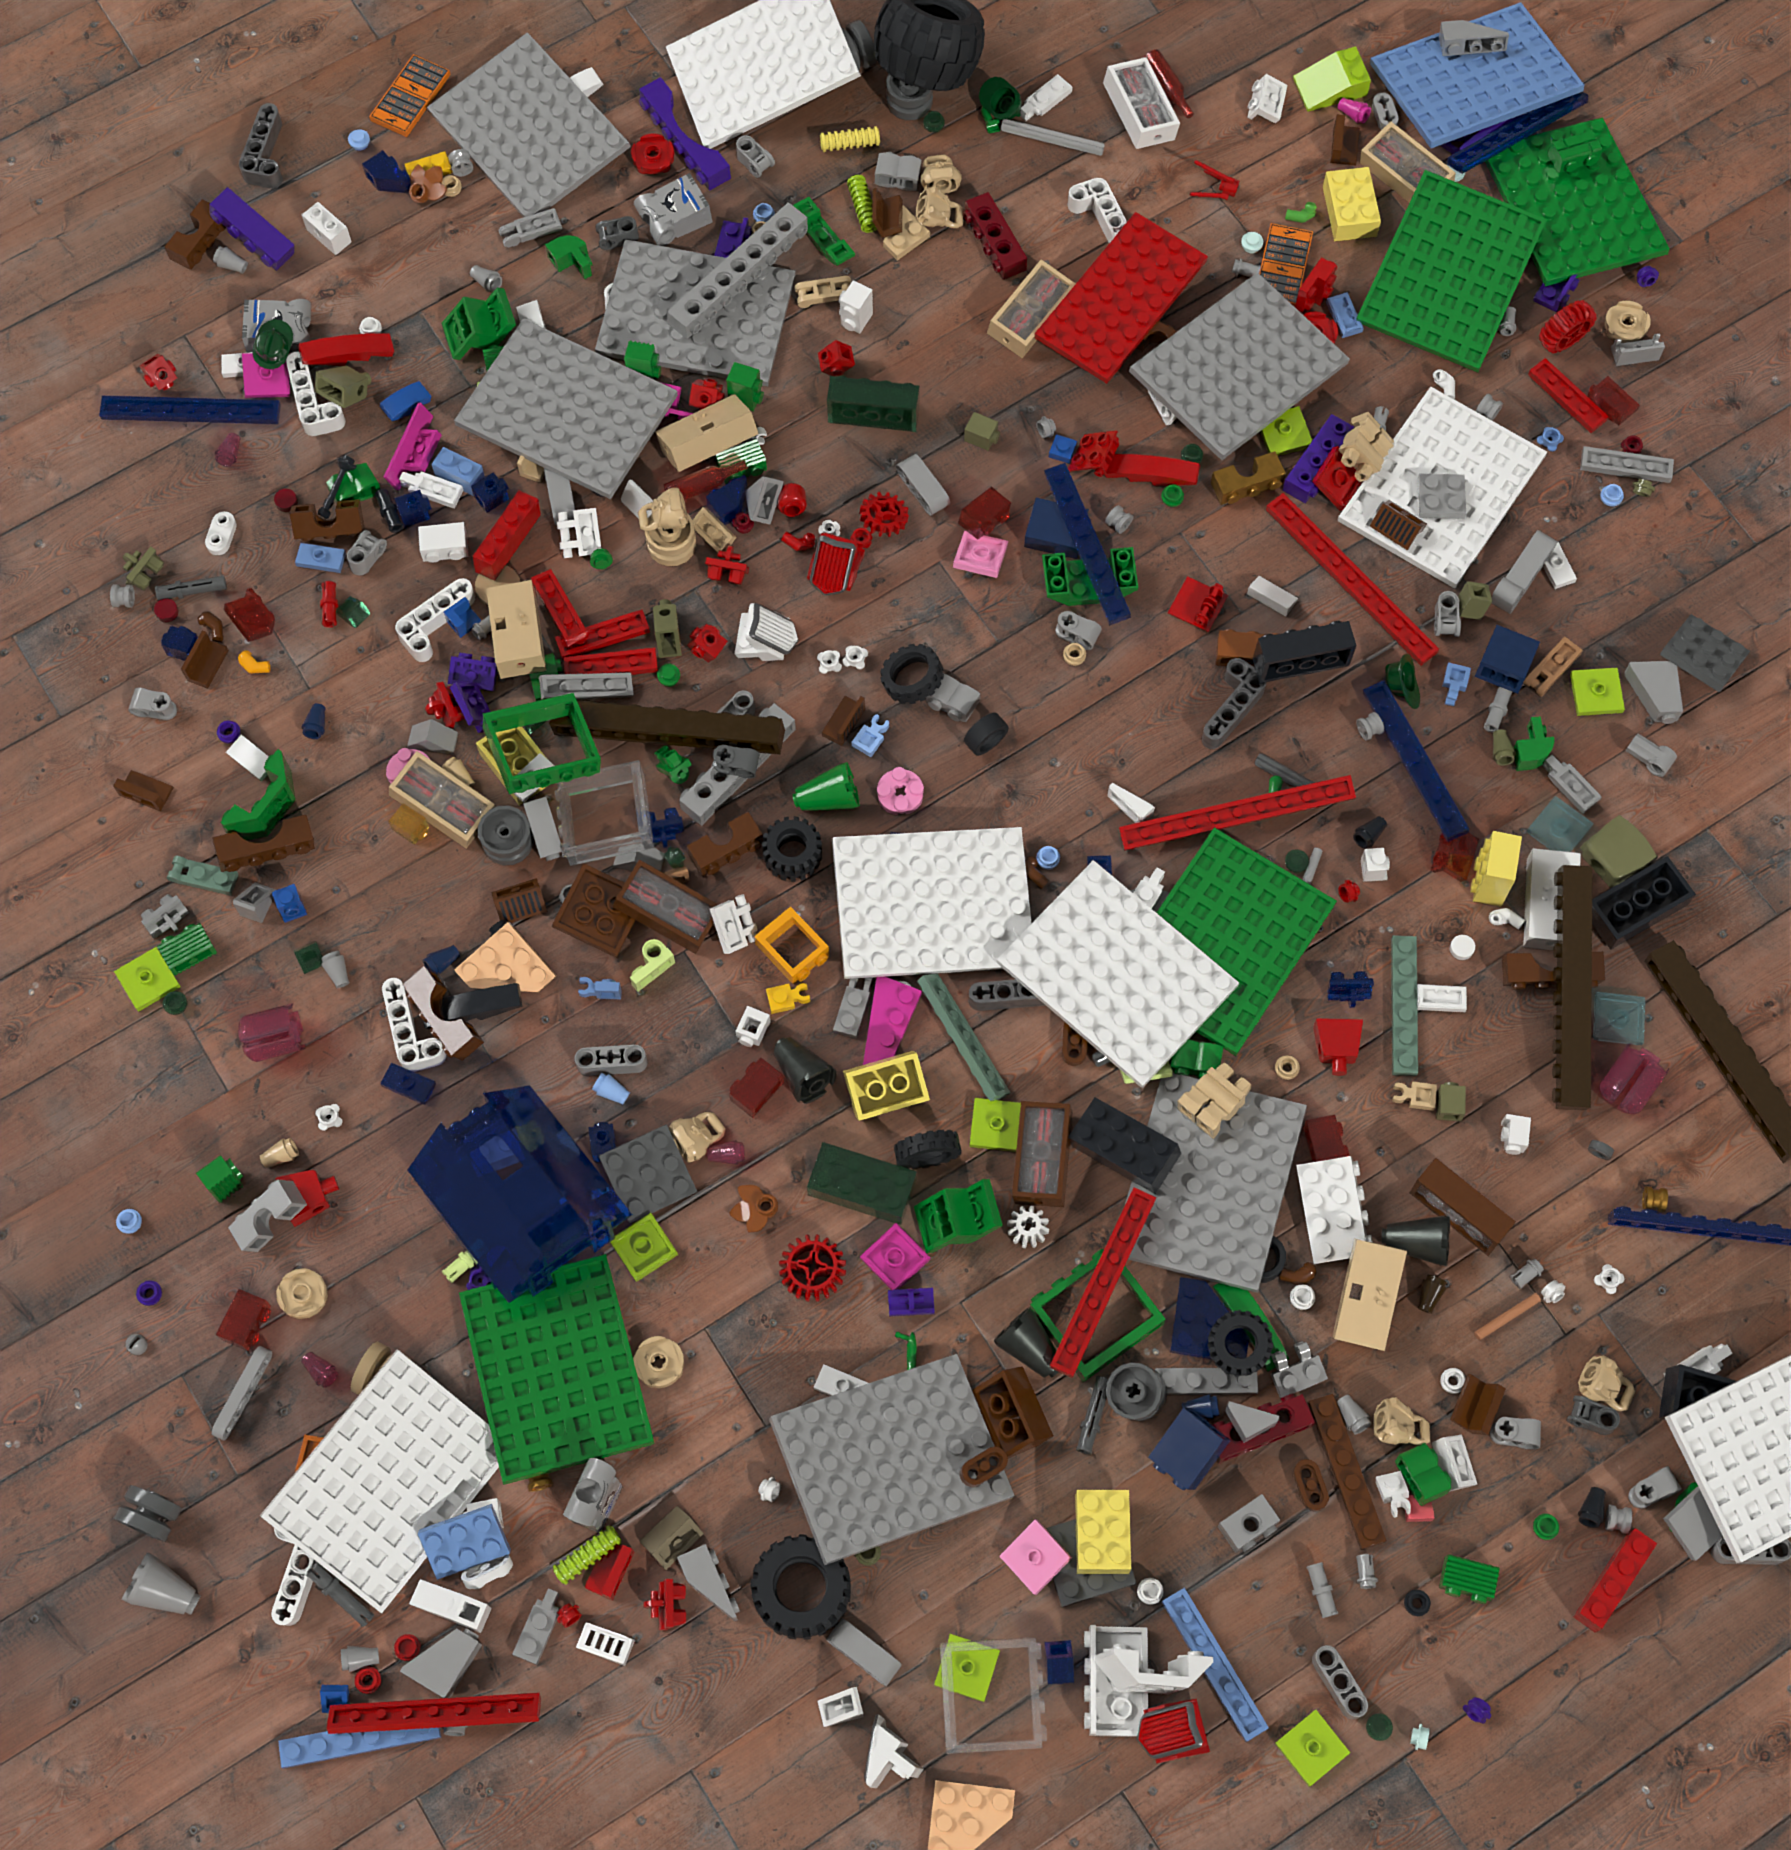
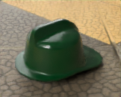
M992 77L983 83L980 88L979 99L982 106L999 120L1021 116L1022 103L1020 94L1008 81L1001 77Z
M273 319L261 325L252 353L255 362L265 369H276L285 363L294 335L288 323Z
M1404 654L1400 661L1386 665V683L1392 693L1405 696L1409 706L1412 709H1417L1420 705V692L1415 676L1414 663L1409 654Z

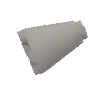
M147 1552L132 1577L133 1581L125 1591L122 1600L132 1605L178 1614H185L186 1612L191 1615L201 1595L196 1594V1590L158 1557Z

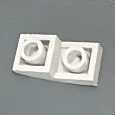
M592 67L570 77L587 97L604 85Z
M537 300L516 307L520 322L522 319H525L546 329Z
M240 735L226 753L259 780L263 781L267 776L264 766L269 756L244 736Z

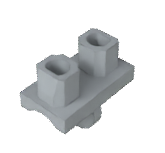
M169 894L165 895L160 900L161 907L155 911L147 909L141 914L142 924L154 939L169 928L174 932L178 931L179 929L175 923L189 913L176 895L174 897Z

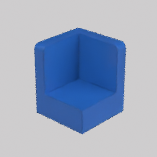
M466 597L443 612L446 622L459 638L470 632L473 624L481 622V619L471 609L469 600Z

